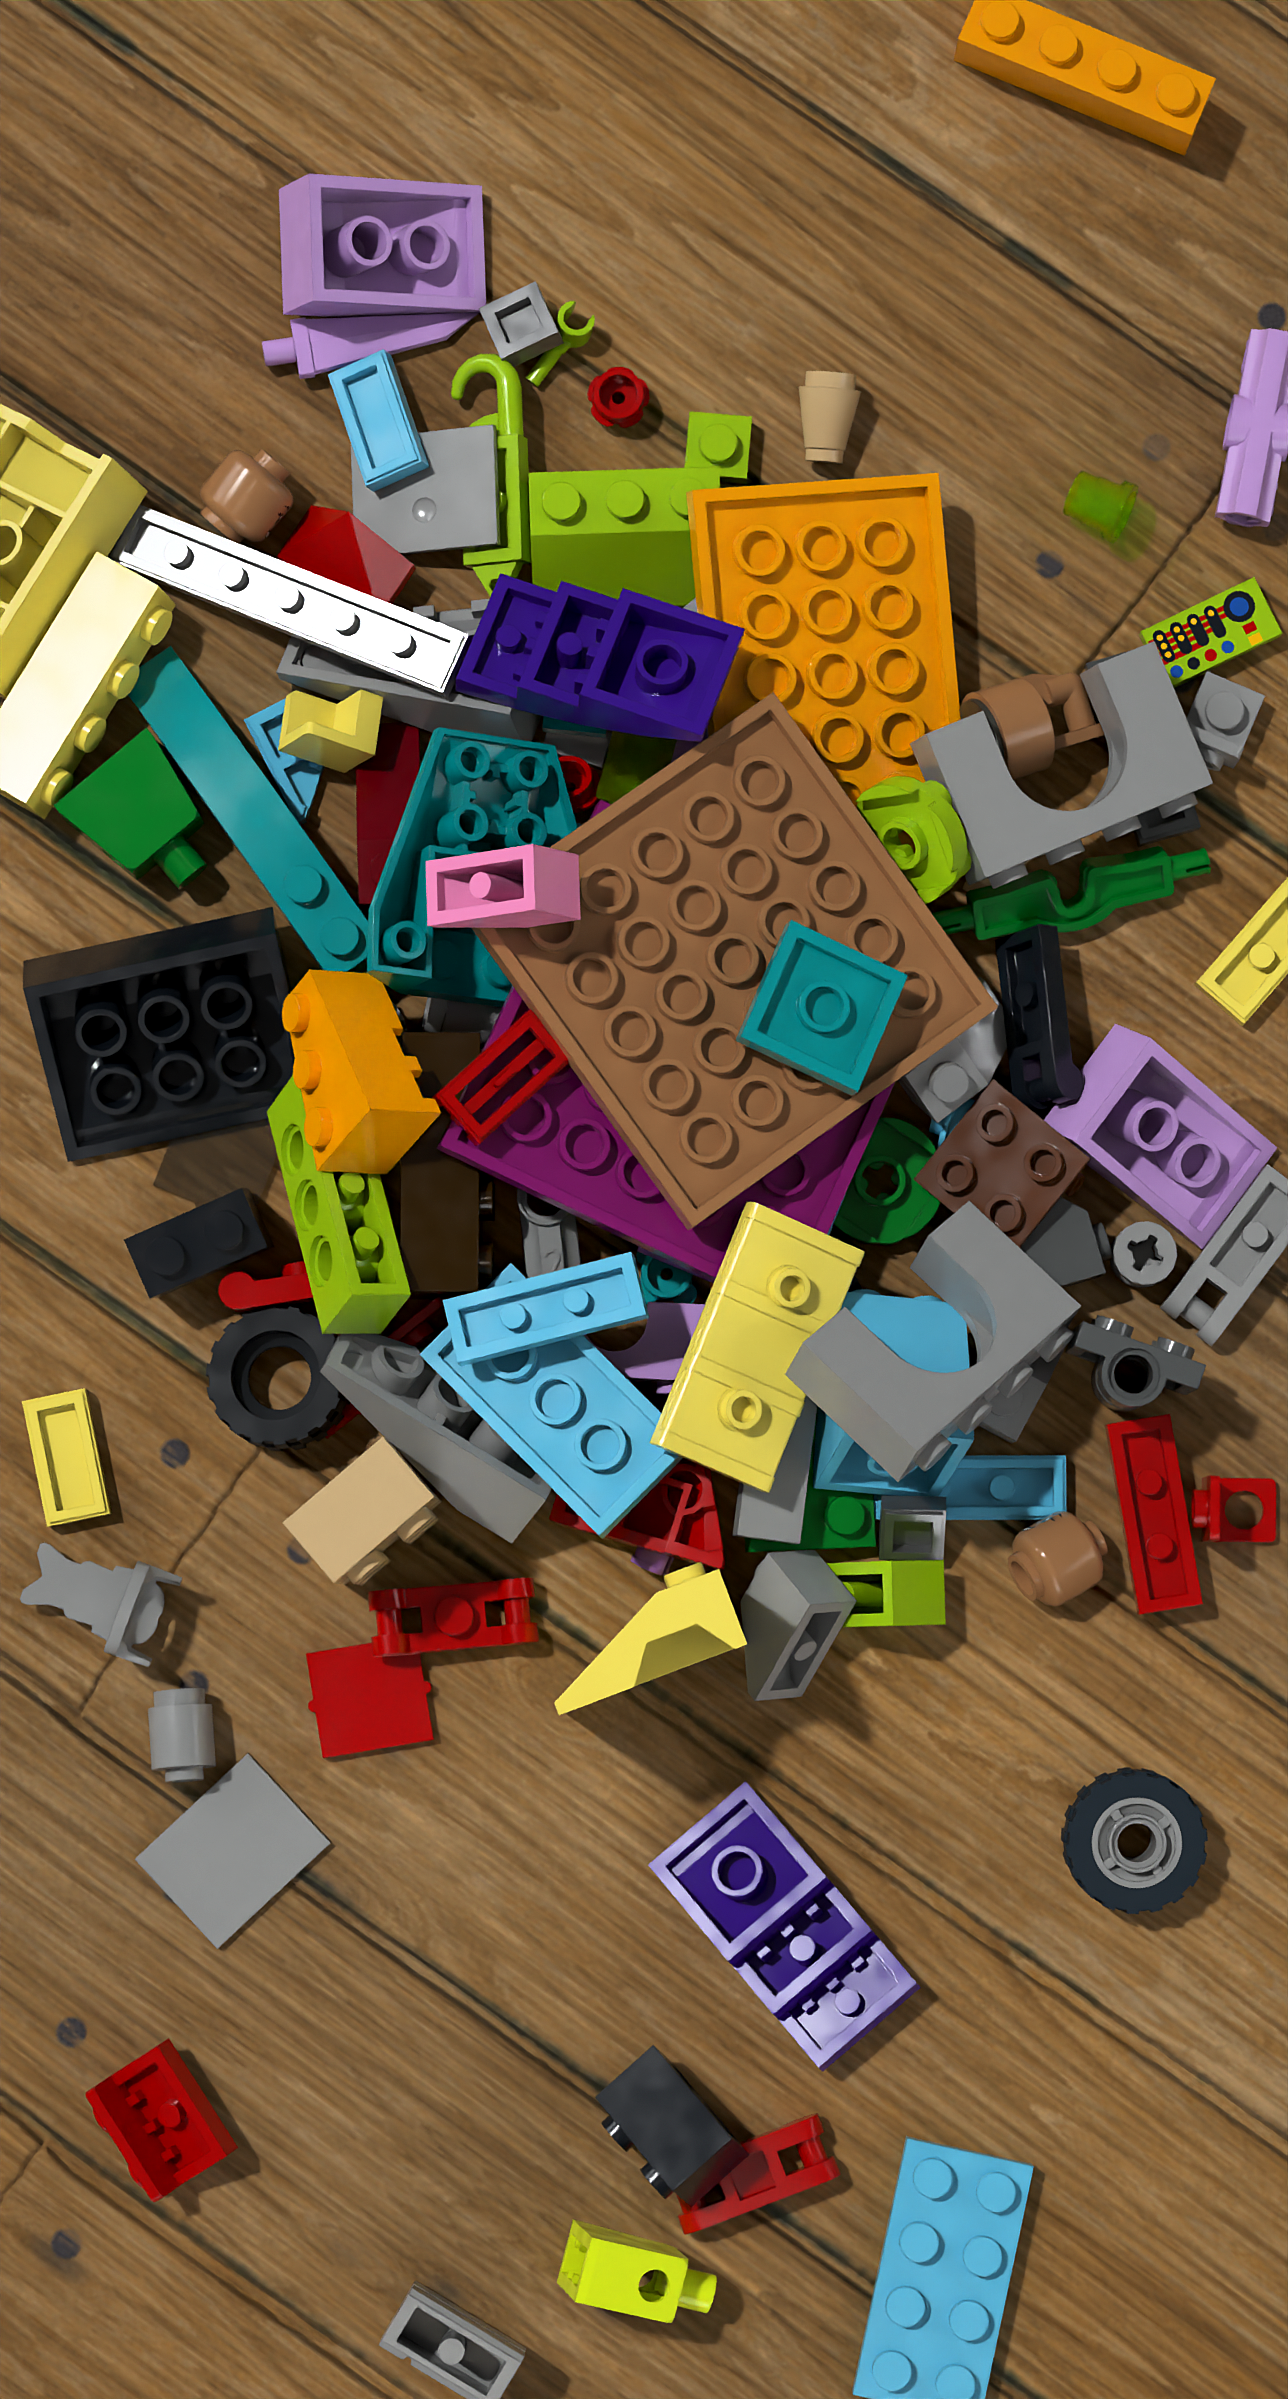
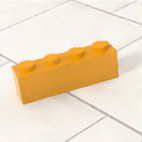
M974 0L958 37L954 61L1183 156L1187 152L1216 78L1028 0Z

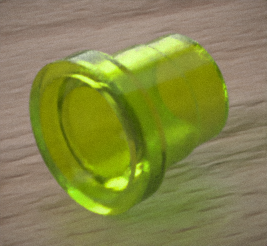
M1082 470L1075 478L1069 490L1063 514L1080 521L1083 525L1100 531V539L1113 544L1120 537L1132 513L1138 495V485L1127 480L1118 484Z

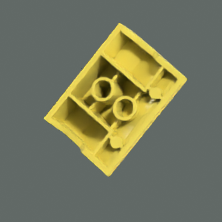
M0 404V697L6 700L95 553L99 552L108 557L148 491L113 458L103 454L98 459L67 444L31 418Z
M702 1562L664 1575L667 1589L656 1592L554 1702L558 1714L567 1713L663 1675L747 1645L720 1570L717 1569L706 1574Z

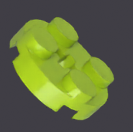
M894 776L878 782L863 792L856 800L858 802L857 810L925 904L932 902L950 890L958 879L970 870L972 860L967 849L964 828L952 807L949 791L941 783L935 780H928L923 783L911 777ZM905 831L910 835L915 845V853L911 845L901 844L898 837L899 833Z

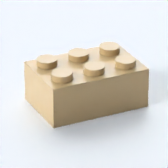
M382 1437L288 1517L283 1524L333 1583L345 1585L351 1581L354 1585L362 1586L390 1562L383 1552L395 1541L401 1538L404 1542L406 1541L411 1544L439 1520L432 1510L442 1501L400 1452L387 1439Z

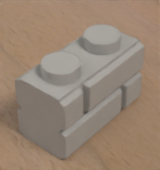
M416 2280L379 2342L380 2347L403 2360L409 2357L413 2367L466 2399H500L523 2361L526 2347Z

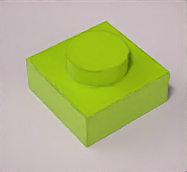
M689 411L684 468L720 466V482L747 484L752 417Z

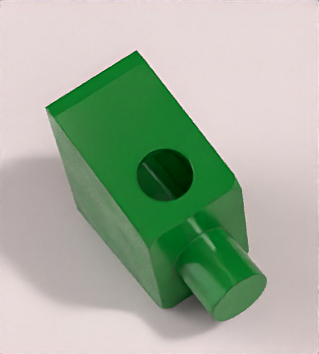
M147 728L142 730L53 805L70 826L136 880L158 865L178 889H182L196 879L208 865L187 841L191 835L202 827L204 821L154 736Z

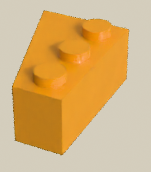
M309 969L285 998L282 1008V1022L285 1030L290 1032L295 1057L293 1078L295 1085L301 1089L306 1113L304 1134L307 1143L312 1146L316 1170L323 1172L388 1174L441 1114V1111L435 1099L423 1098L414 1079L420 1077L422 1069L416 1056H404L396 1036L401 1035L403 1026L384 984L368 973Z

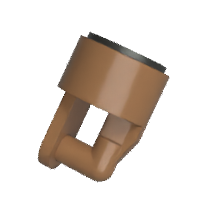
M1066 673L1059 676L1030 674L971 692L964 697L959 709L961 719L984 711L1013 780L1048 769L1052 764L1055 750L1104 735L1100 723L1096 724L1082 679L1075 673ZM1061 705L1069 733L1054 737L1053 726L1047 709Z

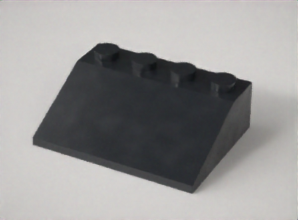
M273 907L23 961V990L68 1162L268 1119V1109L293 1075L295 1057L290 1032L285 1030L282 1022L283 1003L292 989Z

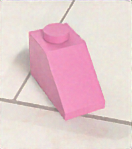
M529 844L426 861L427 926L435 928H528L581 920L579 855L536 844Z

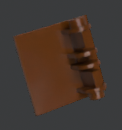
M993 1079L914 1180L953 1213L970 1201L1021 1248L1061 1196L1065 1193L1070 1197L1082 1186L1085 1176L1081 1174V1171L1091 1158Z

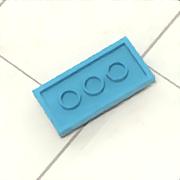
M510 1263L485 1289L527 1278ZM447 1326L419 1354L602 1539L683 1459L678 1455L650 1444L661 1412L584 1335L460 1366L456 1361L449 1326Z
M906 2136L852 2388L853 2395L869 2399H985L1031 2183L1033 2164Z

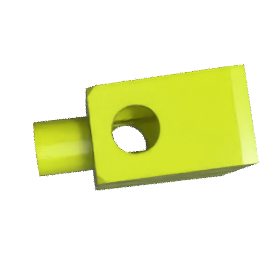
M574 2219L557 2279V2284L574 2302L665 2323L673 2322L677 2306L708 2313L714 2299L717 2283L716 2275L688 2268V2258L673 2246ZM654 2270L652 2279L646 2285L639 2287L642 2276L646 2272Z

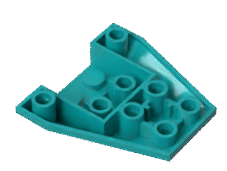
M442 727L433 730L369 907L367 973L399 994L503 1007L512 984L472 928H435L427 926L426 861L529 844L550 848L577 829L555 745Z

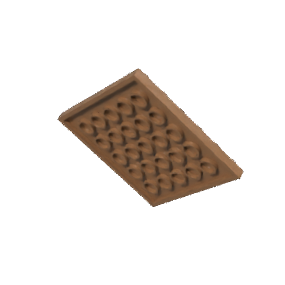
M774 692L550 847L579 855L581 920L528 928H472L525 1004L536 1014L546 1030L568 1058L570 1067L687 1230L699 1224L998 1008L995 1001ZM790 920L908 975L860 1089L853 1096L735 1041L783 929Z

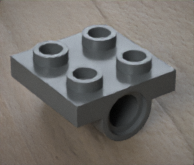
M1097 1315L1096 1320L1092 1319L1090 1324L1083 1321L1073 1329L1072 1333L1074 1336L1068 1343L1065 1353L1095 1363L1091 1375L1093 1392L1096 1398L1111 1410L1128 1412L1140 1408L1156 1399L1163 1388L1183 1395L1194 1392L1199 1388L1206 1365L1192 1360L1195 1349L1163 1337H1158V1340L1152 1341L1151 1345L1131 1338L1134 1330L1133 1327ZM1119 1361L1132 1362L1140 1369L1143 1382L1138 1393H1127L1117 1385L1114 1378V1370Z

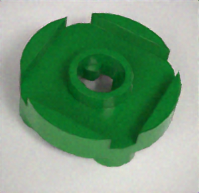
M879 1118L846 1191L833 1226L842 1234L857 1242L889 1246L912 1237L921 1231L932 1219L940 1204L937 1198L914 1180L936 1152L929 1138L918 1128L903 1120ZM886 1164L894 1170L891 1182L897 1186V1190L892 1196L881 1192L875 1199L865 1192L869 1183L862 1177V1173L868 1167L878 1171Z

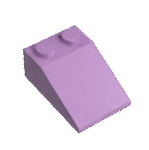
M307 174L279 189L283 315L346 318L480 313L479 308L486 305L482 186Z
M1115 1024L1080 1070L1084 1080L1082 1095L1065 1103H1056L1044 1121L1091 1158L1087 1164L1090 1168L1193 1245L1203 1249L1276 1151L1277 1147L1153 1039Z

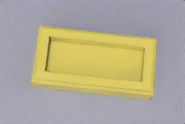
M83 1388L22 1401L47 1527L112 1514L87 1389Z

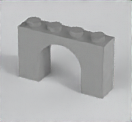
M1154 641L1101 662L1080 674L1104 732L1109 751L1108 772L1102 789L1084 809L1075 811L1051 809L1040 805L1023 793L1008 771L984 711L927 733L910 743L925 781L935 780L941 783L951 795L952 807L964 828L967 849L972 860L971 868L965 874L968 885L988 878L992 888L995 889L1028 875L1024 863L1045 854L1049 865H1053L1084 852L1085 848L1081 841L1082 838L1102 831L1106 842L1141 828L1142 826L1138 819L1140 814L1158 807L1162 818H1166L1198 804L1194 792L1213 784V781Z
M970 1201L928 1235L910 1269L965 1320L976 1344L977 1364L961 1371L949 1373L932 1372L913 1366L898 1357L854 1314L844 1307L802 1343L785 1373L796 1386L897 1482L917 1465L924 1472L929 1470L950 1448L952 1443L947 1439L958 1428L965 1435L972 1432L992 1410L993 1406L989 1403L992 1398L999 1392L1007 1399L1011 1397L1034 1372L1030 1365L1041 1356L1047 1363L1050 1362L1067 1346L1074 1336L1068 1329V1326L1081 1308V1305Z

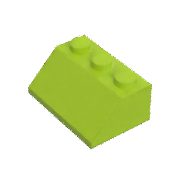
M720 466L528 473L532 584L557 592L561 581L615 599H619L624 588L684 608L696 597L686 493L691 490L720 488Z

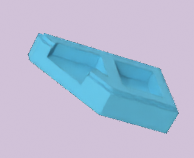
M285 699L244 719V722L291 813L298 823L302 825L307 822L325 766L278 751Z

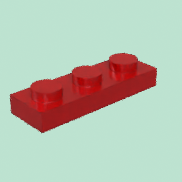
M1170 1414L1106 1424L1105 1430L1137 1615L1203 1604Z

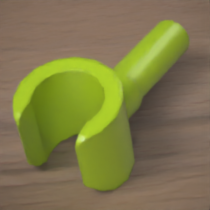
M576 301L566 302L561 306L557 315L556 326L564 343L544 352L526 376V379L536 387L541 384L559 358L569 348L584 346L592 335L595 322L594 315L588 320L587 325L579 330L571 329L565 324V321L569 319L574 311Z

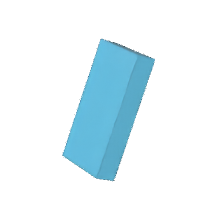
M380 350L328 374L367 488L375 492L429 467L392 356L386 350Z

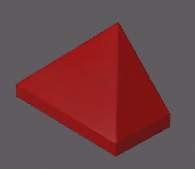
M314 505L310 506L277 555V558L281 561L390 604L394 603L416 570L413 563L349 511Z

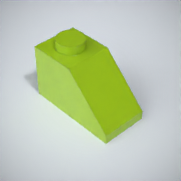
M944 1560L826 1563L857 1600L842 1627L946 1625Z

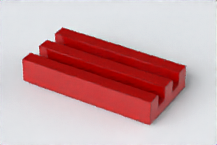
M530 1009L438 1091L432 1099H435L440 1107L443 1106L451 1115L449 1118L458 1127L461 1126L468 1134L467 1138L474 1146H477L565 1067L569 1061L540 1019ZM529 1029L536 1038L462 1105L455 1095ZM546 1048L553 1058L488 1118L479 1124L472 1115Z

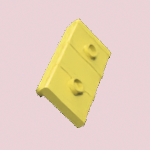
M746 1202L650 1444L756 1490L769 1493L775 1480L774 1475L796 1420L801 1415L806 1394L785 1373L802 1343L841 1310L857 1267H860L865 1252L761 1204Z

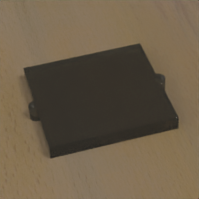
M249 1101L180 1116L178 1122L255 1105L248 1103ZM269 1119L171 1139L153 1186L194 1201L196 1208L240 1188H249L258 1207L278 1156Z

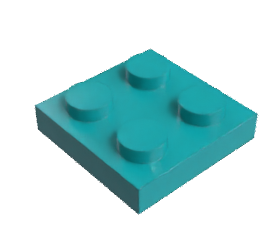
M790 920L783 929L735 1041L853 1096L860 1089L908 975Z

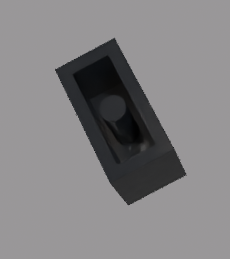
M249 1188L235 1190L124 1239L149 1299L159 1298L275 1247Z
M654 2045L595 2097L609 2114L601 2122L603 2127L626 2152L634 2145L648 2161L640 2171L664 2199H667L674 2192L692 2207L750 2155L677 2067Z

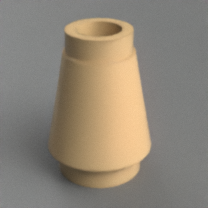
M806 371L805 386L798 387L804 448H806L805 461L843 464V454L846 450L861 391L855 390L856 375L829 371Z

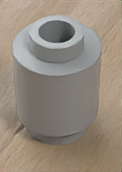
M184 1688L153 1692L154 1707L148 1709L151 1770L165 1771L166 1783L204 1780L203 1768L216 1766L212 1704H206L205 1689Z

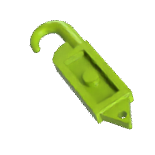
M479 354L467 359L458 368L452 380L451 396L454 400L462 399L466 384L476 374L489 373L496 380L498 413L483 416L469 427L496 426L501 545L463 549V565L475 571L491 597L500 573L517 578L523 564L531 563L528 439L524 437L522 385L518 372L509 361H502L497 354Z

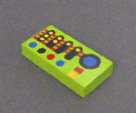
M1255 577L1142 630L1139 637L1143 645L1155 642L1171 683L1175 688L1279 638L1282 631Z

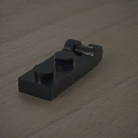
M1037 924L996 939L1012 1094L1033 1112L1047 1109L1052 1101L1061 1104L1079 1098L1084 1090V1080L1080 1070L1072 1061L1057 926Z

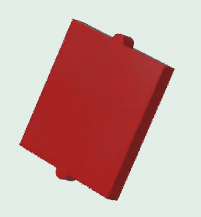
M372 1642L306 1653L313 1700L308 1703V1709L316 1713L323 1758L434 1740L427 1693L432 1690V1685L429 1681L424 1680L420 1654L373 1657Z

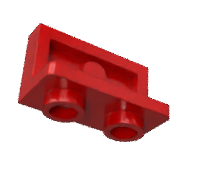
M169 2038L124 2066L85 2094L93 2108L97 2123L105 2132L109 2133L128 2163L131 2177L145 2190L153 2202L159 2201L183 2183L238 2149V2146Z

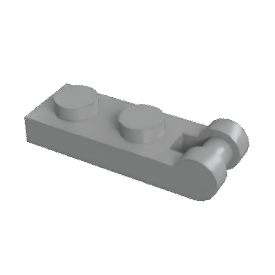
M1268 1164L1262 1169L1160 1306V1309L1173 1319L1180 1315L1199 1329L1196 1336L1210 1346L1220 1337L1288 1245V1179ZM1205 1280L1225 1294L1215 1309L1195 1295Z

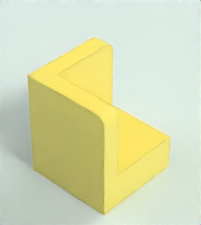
M361 689L340 703L335 704L297 690L291 692L285 699L278 751L342 773L348 772L375 756L383 697Z

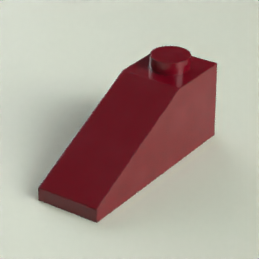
M407 723L379 724L375 756L356 766L359 905L363 914H369L370 904L421 766L420 731L418 727Z

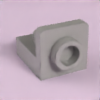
M1208 671L1203 677L1186 719L1207 769L1220 771L1222 765L1234 769L1240 760L1245 742L1265 695Z

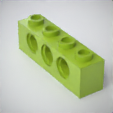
M292 1075L268 1109L267 1115L322 1334H381L410 1297L411 1292L380 1174L323 1172L316 1170L313 1149L307 1143L304 1134L306 1113L301 1089L295 1085Z

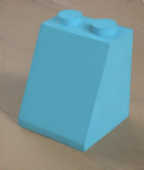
M869 1289L847 1292L841 1310L846 1307L891 1351L904 1361L918 1368L939 1373L957 1372L970 1368L967 1323L947 1302H943L934 1296H918L915 1298L884 1296ZM818 1407L813 1488L889 1496L939 1497L973 1443L974 1430L965 1435L958 1428L947 1438L952 1444L935 1465L926 1472L917 1465L897 1482Z

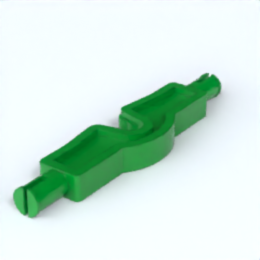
M1162 846L1124 854L1090 857L1084 859L1079 867V888L1076 895L1070 899H1061L1060 890L1057 887V879L1050 871L1038 869L995 889L990 885L970 890L966 893V905L937 912L932 911L931 913L947 935L972 929L978 940L1015 933L1037 924L1057 926L1058 933L1073 932L1097 924L1116 908L1172 895L1174 893V881L1210 874L1211 867L1208 865L1210 864V859L1204 847L1199 850L1169 856Z

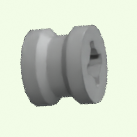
M1149 1221L1136 1222L1126 1227L1118 1234L1111 1245L1112 1259H1110V1266L1114 1274L1123 1283L1135 1288L1151 1287L1161 1282L1173 1270L1177 1259L1176 1243L1170 1232L1161 1225Z

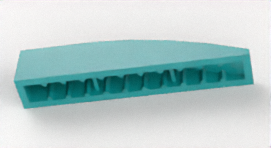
M169 646L139 667L138 680L128 696L322 970L365 972L367 970L368 920L174 649Z

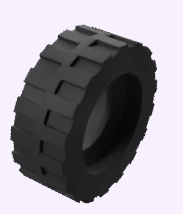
M277 1305L265 1306L264 1310L254 1311L252 1309L242 1314L243 1318L236 1323L231 1322L223 1330L225 1332L219 1342L215 1341L210 1351L213 1355L210 1364L207 1363L206 1376L209 1377L207 1393L209 1400L214 1402L216 1406L215 1413L235 1434L253 1445L266 1447L271 1451L283 1452L284 1448L299 1450L306 1448V1444L314 1440L319 1442L328 1436L326 1432L333 1425L338 1426L344 1417L342 1413L346 1404L350 1405V1401L320 1372L338 1335L322 1334L318 1318L291 1306L286 1309L280 1308ZM277 1347L291 1348L299 1352L306 1359L311 1372V1382L307 1394L299 1403L283 1410H274L261 1405L253 1396L249 1384L250 1371L256 1359L265 1351Z

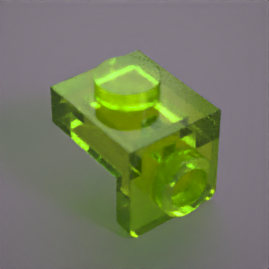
M613 731L596 797L613 804L671 763L677 739L640 736Z

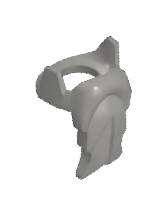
M45 1542L40 1544L37 1556L42 1576L23 1589L20 1596L21 1603L26 1605H51L63 1609L67 1618L92 1625L91 1632L107 1641L104 1648L105 1653L149 1667L152 1658L132 1648V1645L142 1644L154 1634L158 1626V1618L163 1613L165 1604L162 1588L156 1584V1581L180 1586L182 1577L141 1561H137L134 1569L116 1566L113 1571L92 1561H85L79 1564L67 1559L51 1544Z

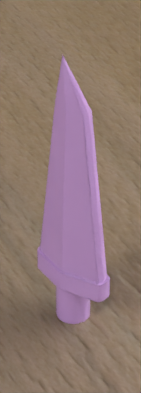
M478 313L306 319V317L290 319L292 337L262 341L265 366L297 362L299 379L313 378L317 374L343 368L383 349L390 355L446 341Z

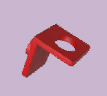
M440 1296L434 1299L390 1334L388 1338L418 1347L435 1332L429 1322L445 1310L443 1299Z
M1217 1475L1203 1477L1202 1489L1192 1490V1528H1202V1542H1273L1276 1539L1275 1480L1271 1478H1220ZM1239 1491H1247L1254 1494L1262 1505L1261 1519L1255 1526L1249 1529L1234 1527L1228 1521L1225 1514L1227 1500Z

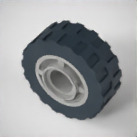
M1127 1767L1118 1768L1116 1772L1109 1774L1105 1772L1095 1777L1093 1783L1087 1787L1084 1785L1076 1793L1078 1797L1072 1806L1069 1804L1064 1815L1066 1817L1065 1826L1061 1828V1841L1064 1847L1062 1854L1065 1864L1072 1874L1071 1876L1092 1899H1095L1109 1909L1121 1910L1126 1914H1139V1911L1148 1910L1152 1913L1162 1910V1906L1171 1901L1176 1903L1184 1897L1182 1893L1189 1886H1194L1199 1878L1197 1873L1201 1864L1205 1865L1207 1853L1204 1850L1205 1841H1208L1207 1829L1203 1826L1201 1819L1203 1816L1198 1806L1182 1787L1166 1776H1162L1152 1770L1144 1768L1139 1770ZM1131 1824L1146 1825L1150 1832V1844L1146 1851L1136 1857L1121 1855L1118 1849V1837L1121 1831Z

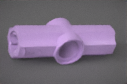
M1271 328L1262 330L1251 329L1241 367L1242 374L1238 395H1233L1222 450L1227 451L1215 517L1223 519L1230 524L1245 527H1268L1274 511L1281 461L1285 462L1288 455V332Z

